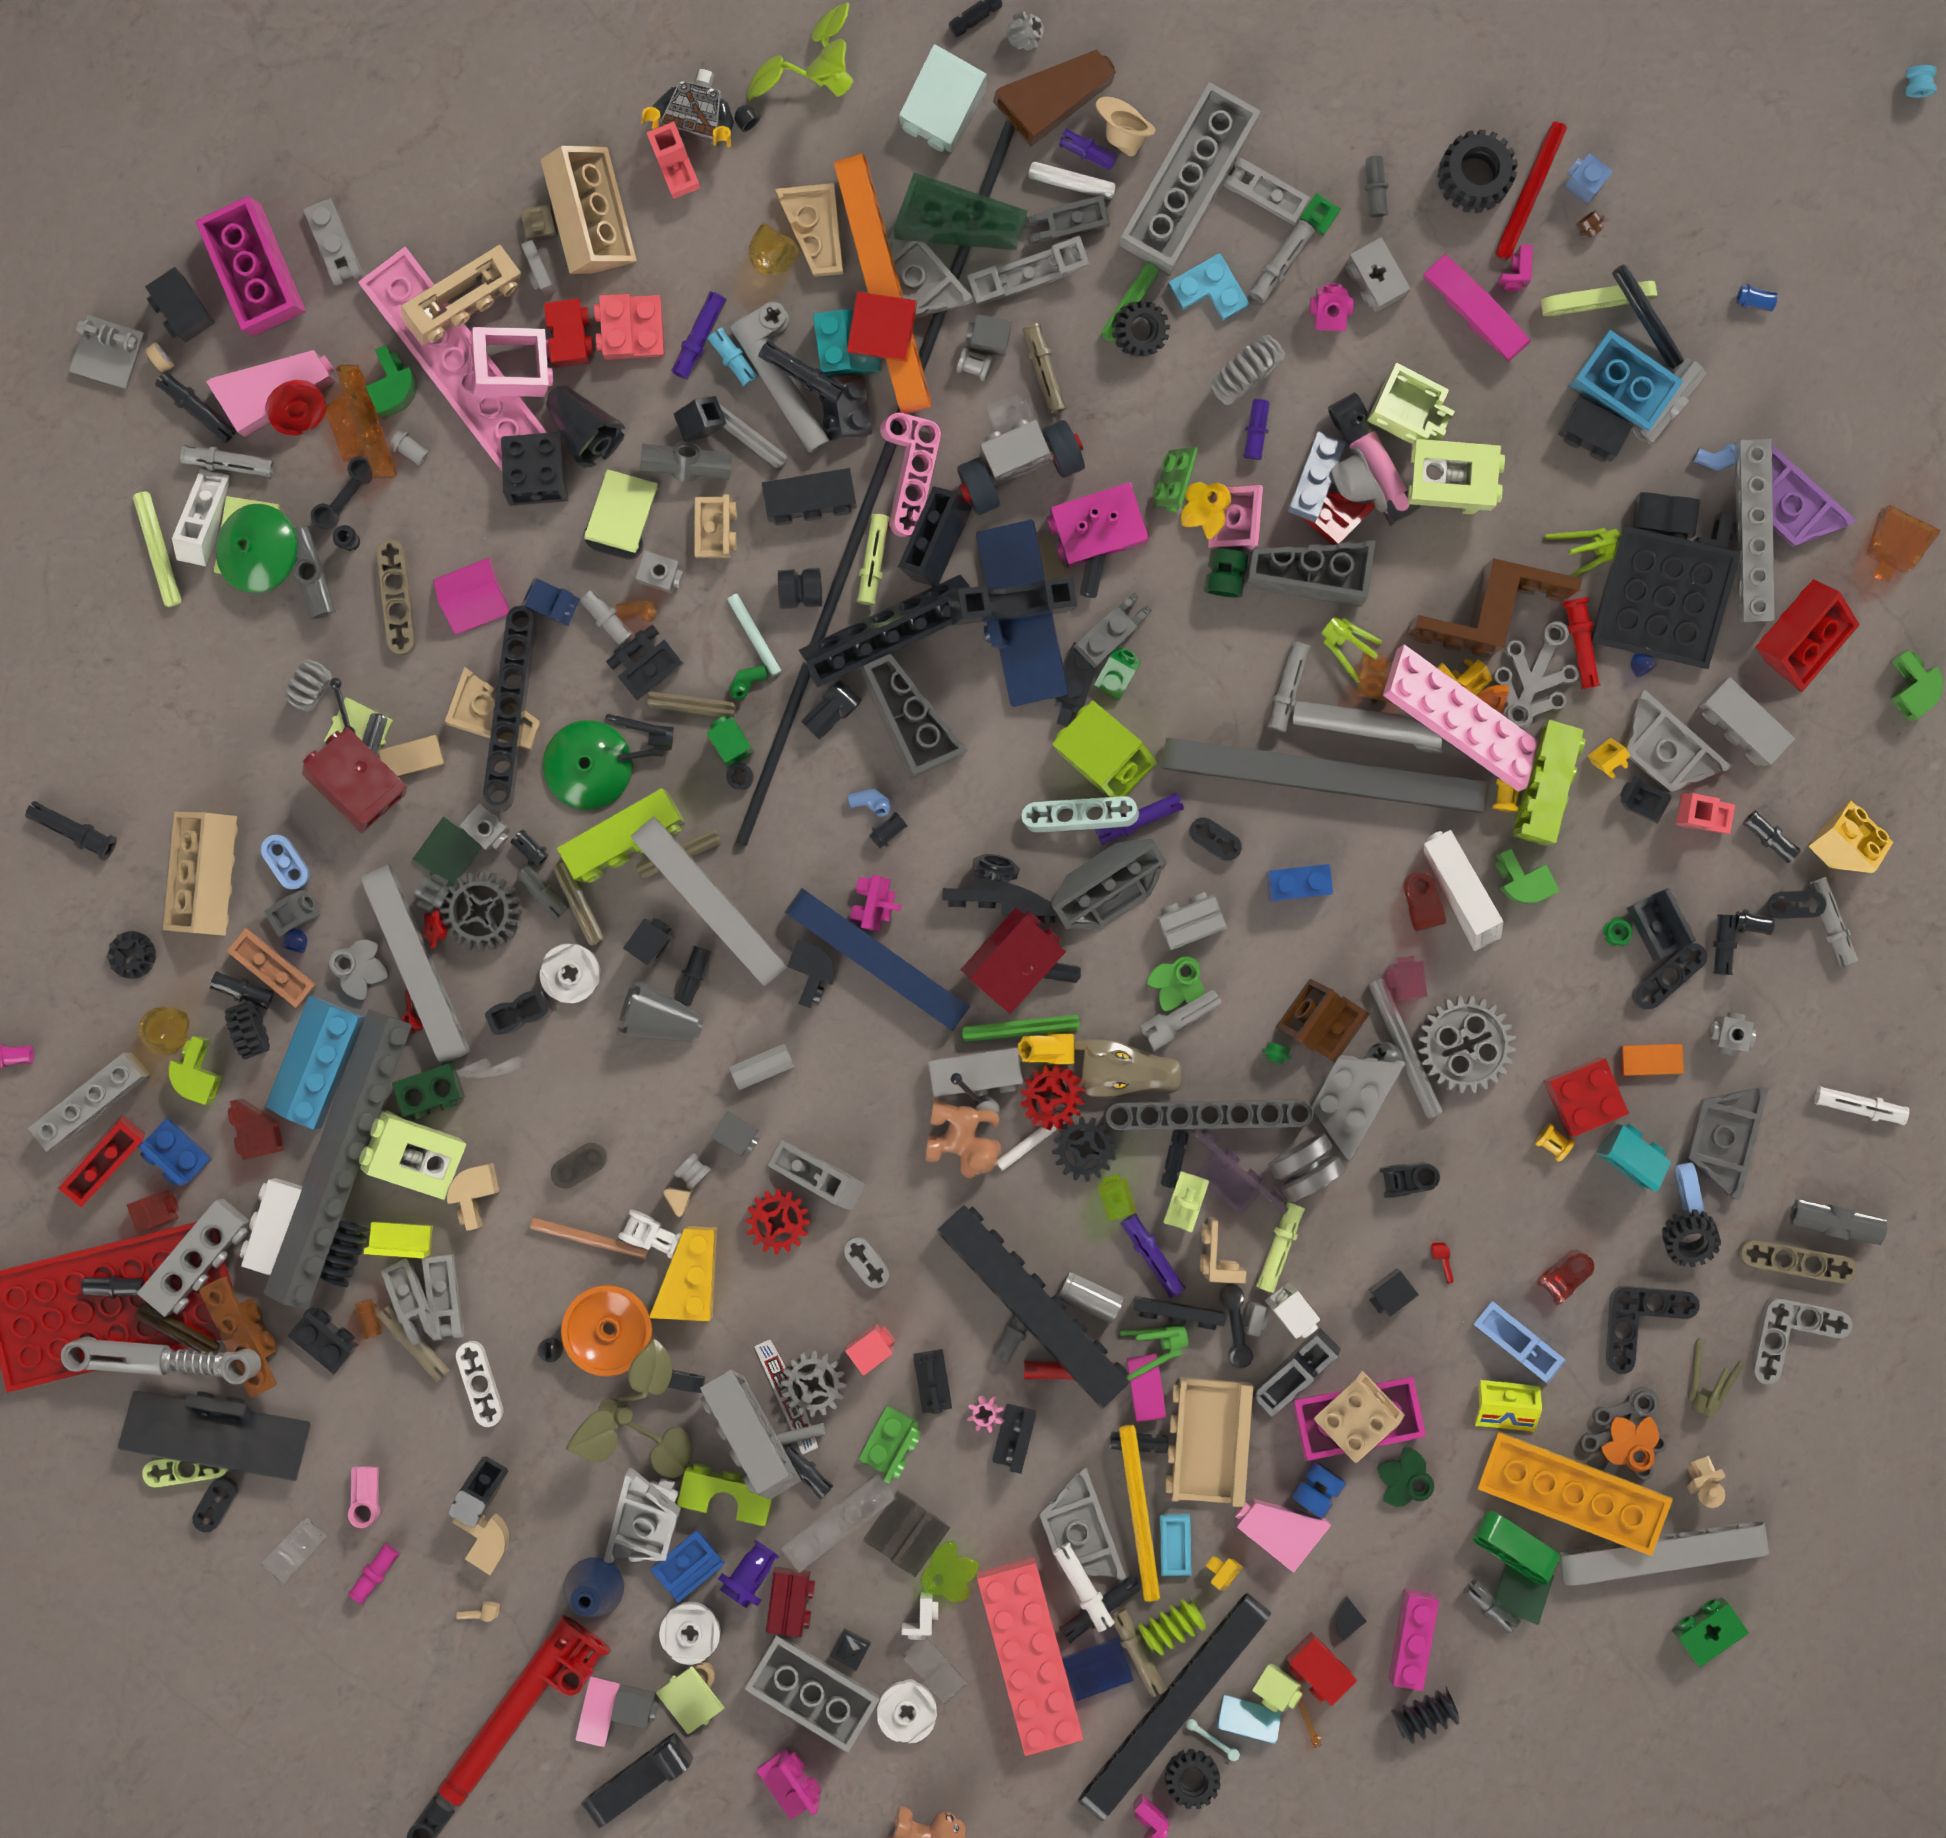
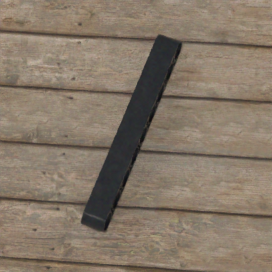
M1245 1593L1170 1683L1167 1690L1162 1693L1083 1790L1078 1799L1081 1805L1101 1821H1104L1265 1625L1271 1615L1267 1608L1248 1593Z

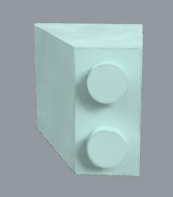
M934 44L899 114L900 124L903 125L902 129L911 136L917 137L920 135L924 137L932 148L943 152L945 149L951 153L986 94L987 74Z

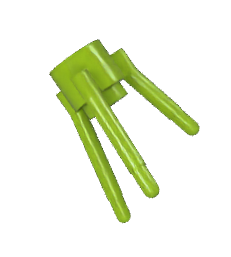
M1605 528L1591 531L1546 534L1544 539L1560 540L1595 537L1592 539V543L1578 546L1568 551L1570 555L1594 549L1596 555L1601 554L1600 557L1571 574L1573 577H1578L1601 563L1612 560L1619 532L1616 528L1606 531Z
M1335 615L1321 632L1326 637L1323 643L1332 650L1360 688H1364V683L1336 646V643L1342 646L1349 640L1359 649L1376 659L1378 654L1354 637L1352 633L1377 645H1381L1382 640L1351 624L1345 618L1342 620Z

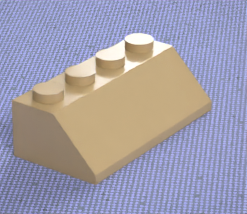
M560 146L541 158L540 161L569 273L593 274L636 262L637 259L608 147Z
M174 811L163 930L226 936V928L229 924L228 905L232 894L231 874L235 863L233 854L234 843L238 833L236 825L237 816Z

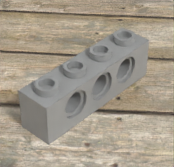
M133 1052L122 1053L28 1129L46 1152L56 1151L151 1075Z
M224 1198L215 1200L137 1294L164 1317L173 1313L179 1314L189 1303L186 1297L193 1289L198 1291L209 1279L206 1276L208 1271L213 1266L215 1268L219 1267L228 1257L225 1251L232 1243L237 1245L246 1236L248 1231L245 1228L250 1221ZM213 1228L218 1229L222 1234V1240L219 1244L214 1243L210 1238V1232ZM193 1251L198 1252L202 1257L200 1267H196L191 1263L190 1257ZM174 1274L182 1279L183 1284L180 1290L174 1289L171 1285V1278Z

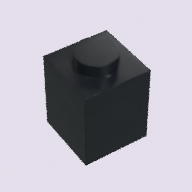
M716 396L694 399L673 414L684 441L706 438L727 424Z
M1397 1268L1368 1289L1373 1296L1369 1299L1373 1307L1379 1314L1384 1311L1390 1317L1419 1295L1404 1274Z

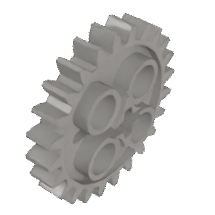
M1461 996L1456 997V1005H1453L1447 999L1445 1000V1010L1435 1006L1434 1009L1437 1016H1425L1430 1025H1420V1029L1426 1032V1036L1417 1038L1418 1041L1425 1043V1047L1417 1050V1053L1426 1054L1427 1058L1421 1061V1064L1431 1065L1427 1075L1431 1076L1437 1073L1438 1077L1435 1082L1437 1084L1447 1080L1446 1089L1452 1090L1455 1084H1457L1459 1093H1464L1466 1085H1468L1471 1093H1476L1477 1084L1486 1090L1488 1089V1079L1493 1083H1498L1496 1073L1507 1074V1071L1502 1066L1503 1063H1513L1507 1057V1053L1516 1051L1515 1048L1508 1046V1042L1516 1039V1037L1506 1034V1031L1512 1027V1024L1503 1025L1501 1023L1506 1014L1494 1015L1497 1006L1492 1005L1486 1009V999H1481L1475 1005L1474 996H1469L1466 1004H1464ZM1473 1016H1476L1481 1023V1027L1476 1033L1470 1032L1467 1028V1022ZM1445 1028L1450 1029L1454 1036L1453 1041L1449 1045L1442 1044L1439 1038L1441 1031ZM1489 1032L1491 1034L1489 1038L1471 1044L1469 1052L1466 1049H1459L1446 1057L1442 1056L1443 1051L1463 1044V1037L1473 1040L1484 1033ZM1484 1044L1490 1045L1493 1050L1492 1057L1487 1061L1481 1059L1479 1055V1050ZM1456 1056L1463 1057L1466 1063L1464 1070L1459 1073L1455 1072L1451 1065L1452 1060Z

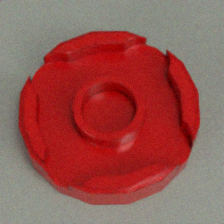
M292 380L279 385L268 396L265 405L267 419L273 428L284 435L292 436L303 434L302 431L307 429L311 431L316 428L323 420L327 409L322 392L315 384L306 380Z

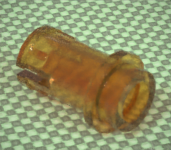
M372 1299L355 1303L356 1309L353 1310L354 1314H357L364 1339L383 1333L376 1316L375 1308L377 1304H373Z

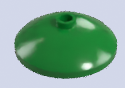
M265 504L243 506L226 519L219 531L216 541L217 565L224 579L240 591L258 594L273 590L289 576L296 562L298 542L295 529L289 518L275 507ZM247 541V547L244 549V544Z
M592 720L577 721L560 729L549 741L543 757L544 777L551 792L563 803L578 809H599L614 802L627 788L632 775L633 761L632 759L619 761L617 756L631 752L625 739L607 724ZM583 758L590 760V766L586 769L580 767V761Z

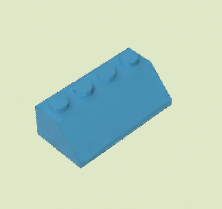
M309 995L265 1107L285 1119L313 1130L322 1128L364 1023L365 1016Z

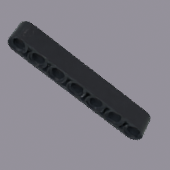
M522 605L511 608L506 617L483 788V797L488 807L498 813L507 811L512 806L514 800L536 633L534 616L528 607ZM525 617L529 620L526 626L521 628L514 626V622L518 618ZM515 646L525 648L524 653L520 656H512L510 651ZM516 674L522 677L521 681L516 685H508L506 683L507 678L511 675ZM509 703L518 706L517 710L512 714H504L502 712L503 707ZM504 732H510L514 735L512 741L505 744L498 741L499 736ZM506 761L510 763L507 771L499 773L494 770L497 763ZM497 790L506 792V796L502 801L493 802L491 800L493 792Z

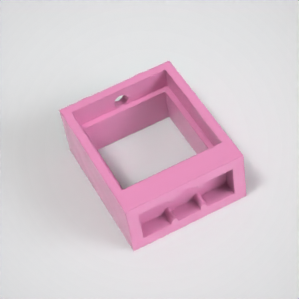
M472 327L469 346L473 396L545 397L548 386H552L553 383L552 368H547V358H550L548 340H545V329ZM486 344L535 345L538 378L488 377Z

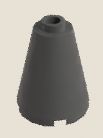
M637 978L633 979L632 982L636 988L629 987L619 1017V1020L624 1021L623 1029L617 1027L618 1036L691 1042L693 1037H699L703 1021L699 1020L700 1014L648 983Z

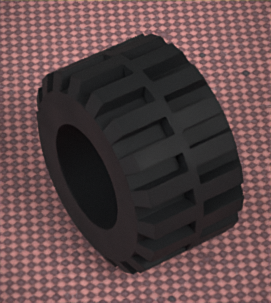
M1479 129L1477 134H1474L1473 130L1466 132L1464 137L1458 136L1453 144L1449 145L1441 159L1440 168L1437 173V177L1440 178L1438 183L1439 189L1445 190L1443 197L1446 201L1449 198L1454 200L1452 206L1456 209L1459 205L1464 206L1463 211L1468 213L1471 209H1475V213H1482L1484 208L1490 210L1495 207L1496 203L1499 204L1505 198L1516 179L1517 172H1515L1518 164L1517 159H1512L1515 152L1513 148L1507 149L1505 147L1508 143L1505 138L1501 141L1496 139L1498 134L1493 131L1490 136L1485 135L1486 130ZM1470 158L1483 160L1492 170L1493 181L1485 185L1471 183L1465 178L1461 163Z

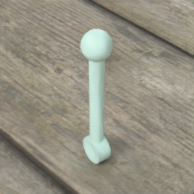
M1189 1719L1186 1722L1188 1730L1196 1731L1223 1750L1231 1761L1239 1759L1240 1754L1236 1748H1229L1199 1727L1196 1720Z

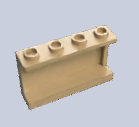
M1179 1377L1178 1385L1173 1384L1172 1403H1177L1176 1415L1171 1414L1170 1433H1175L1174 1445H1169L1168 1463H1173L1172 1475L1166 1476L1165 1492L1170 1493L1172 1501L1178 1502V1499L1220 1502L1231 1503L1234 1507H1245L1253 1385L1251 1382Z

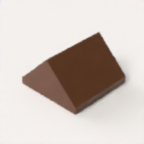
M1309 979L1278 1022L1276 1028L1313 1052L1347 1003L1331 988Z

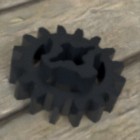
M1079 1116V1124H1074V1122L1072 1125L1068 1124L1070 1128L1059 1130L1062 1134L1061 1138H1053V1141L1059 1144V1148L1053 1149L1052 1154L1060 1155L1055 1164L1057 1166L1065 1165L1062 1172L1064 1175L1070 1171L1074 1172L1073 1179L1076 1181L1080 1174L1084 1175L1086 1182L1090 1181V1174L1093 1173L1098 1179L1101 1178L1099 1170L1104 1168L1109 1171L1111 1168L1107 1161L1116 1160V1156L1110 1153V1150L1117 1148V1144L1109 1143V1139L1114 1136L1113 1132L1105 1134L1103 1131L1106 1128V1124L1102 1123L1098 1127L1095 1126L1096 1118L1094 1117L1090 1119L1089 1123H1085L1083 1116ZM1084 1129L1082 1136L1076 1139L1068 1138L1074 1131ZM1095 1132L1101 1136L1104 1142V1149L1096 1146L1094 1142ZM1084 1141H1089L1088 1146L1098 1153H1086L1084 1157H1081L1080 1151L1076 1147L1071 1146V1144L1083 1145ZM1064 1148L1073 1152L1075 1156L1074 1165L1070 1164L1066 1159ZM1094 1158L1101 1160L1094 1167L1084 1169L1088 1161Z

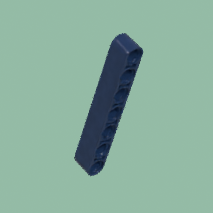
M803 888L800 889L785 910V913L950 1030L953 1031L970 1008L966 1003Z

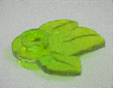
M947 1541L937 1547L932 1553L931 1565L922 1574V1586L928 1593L933 1595L942 1594L948 1601H964L970 1597V1591L966 1583L975 1577L979 1563L971 1558L958 1557L955 1541ZM936 1574H940L942 1581L936 1586L933 1583V1577Z

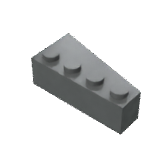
M1376 540L1354 544L1346 542L1327 546H1320L1318 544L1299 548L1291 546L1253 549L1248 561L1244 588L1362 607L1368 598Z
M891 654L862 667L860 670L861 675L910 779L957 759L968 751L951 732L952 730L945 721H942L934 711L933 706L926 697L924 698L914 686L913 681Z

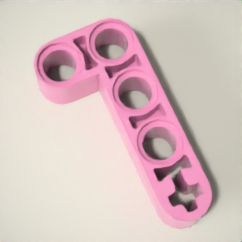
M895 413L882 421L880 432L886 441L906 447L889 521L890 530L894 535L906 537L913 533L927 500L941 431L939 426L933 421L904 413ZM892 420H896L902 425L900 436L891 432L890 423ZM920 428H925L930 432L931 439L929 443H924L920 440L918 436ZM914 457H919L923 460L924 469L922 472L914 470L912 466ZM907 486H912L917 490L918 497L916 501H910L906 497L905 490ZM908 508H915V510L907 513ZM907 515L906 521L911 523V526L903 529L904 524L900 523L899 519Z

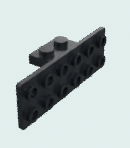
M134 1391L118 1448L126 1452L296 1481L311 1424L309 1421L253 1412L247 1404H244V1400L236 1397H227L225 1401L215 1399V1395L198 1391L197 1395L187 1394L186 1399Z

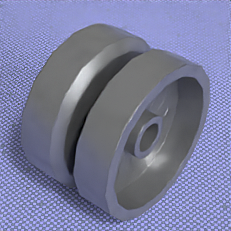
M1325 1133L1316 1135L1298 1144L1267 1165L1275 1179H1284L1292 1176L1281 1187L1289 1203L1319 1191L1346 1171L1337 1156H1330L1319 1161L1332 1148Z

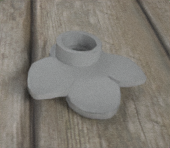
M356 941L349 949L344 948L335 951L329 961L332 973L340 978L342 990L355 999L365 1000L367 984L381 982L389 976L385 965L380 960L374 958L379 945L373 941ZM343 958L350 960V966L347 969H343L340 965Z

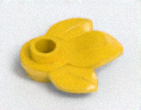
M1202 482L1193 483L1185 491V498L1189 503L1182 510L1181 524L1185 527L1201 525L1207 539H1212L1221 531L1225 524L1224 510L1230 505L1231 494L1227 487L1220 483H1212L1210 485ZM1216 493V494H1217V499H1216V501L1213 503V497H1214V494Z

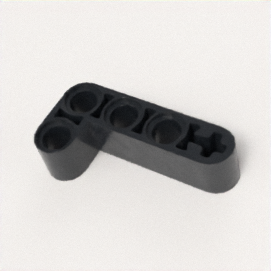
M674 1732L589 1794L581 1802V1805L597 1827L601 1828L665 1780L670 1782L680 1776L690 1767L693 1756L676 1732Z

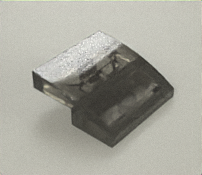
M897 1490L863 1539L866 1544L890 1558L892 1563L916 1577L950 1527L916 1501Z

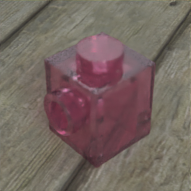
M1414 956L1396 958L1397 964H1390V971L1385 973L1387 987L1392 989L1393 1000L1428 997L1423 961L1415 962Z

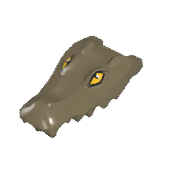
M1074 1039V1049L1078 1051L1085 1050L1082 1082L1077 1087L1084 1088L1086 1091L1084 1094L1099 1098H1119L1150 1092L1173 1093L1181 1085L1182 1066L1176 1059L1155 1056L1147 1051L1133 1048L1116 1040Z

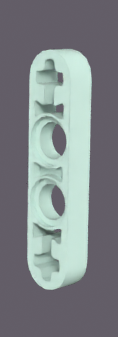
M1120 796L1033 802L1025 806L1021 816L1026 828L1031 832L1038 833L1127 827L1137 821L1139 810L1133 799ZM1108 806H1111L1113 811L1111 812L1112 819H1109ZM1123 806H1128L1130 810L1127 812V817H1122L1119 813L1123 810ZM1092 807H1100L1103 810V815L1098 820L1087 818V812ZM1063 809L1073 811V817L1068 822H1061L1057 818L1059 812ZM1049 810H1052V811H1051V817H1052V820H1053L1052 823H1050V821H1049V819H1048V816H1050V815H1049V812H1048ZM1034 812H1039L1042 816L1038 818L1037 823H1033L1031 820L1034 817Z

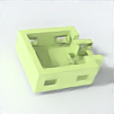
M1396 363L1388 372L1367 421L1411 444L1416 439L1440 441L1445 435V428L1455 411L1442 405L1449 391L1448 389Z

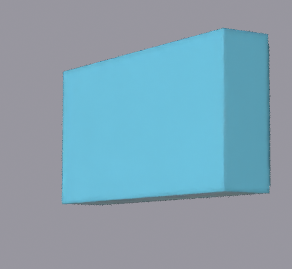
M1190 1513L1160 1514L1161 1576H1192Z

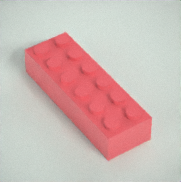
M1031 1557L977 1572L978 1584L1025 1756L1084 1740L1036 1558Z

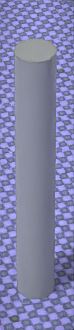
M819 1423L777 1434V1437L783 1446L825 1435L826 1430L824 1423Z

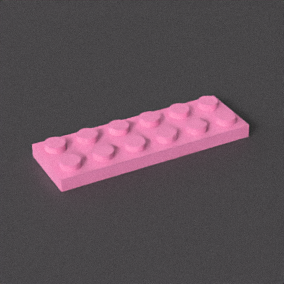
M1406 645L1398 648L1383 696L1518 792L1527 788L1539 741Z

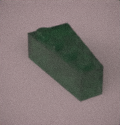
M914 172L894 225V239L1017 250L1026 225L1027 210Z

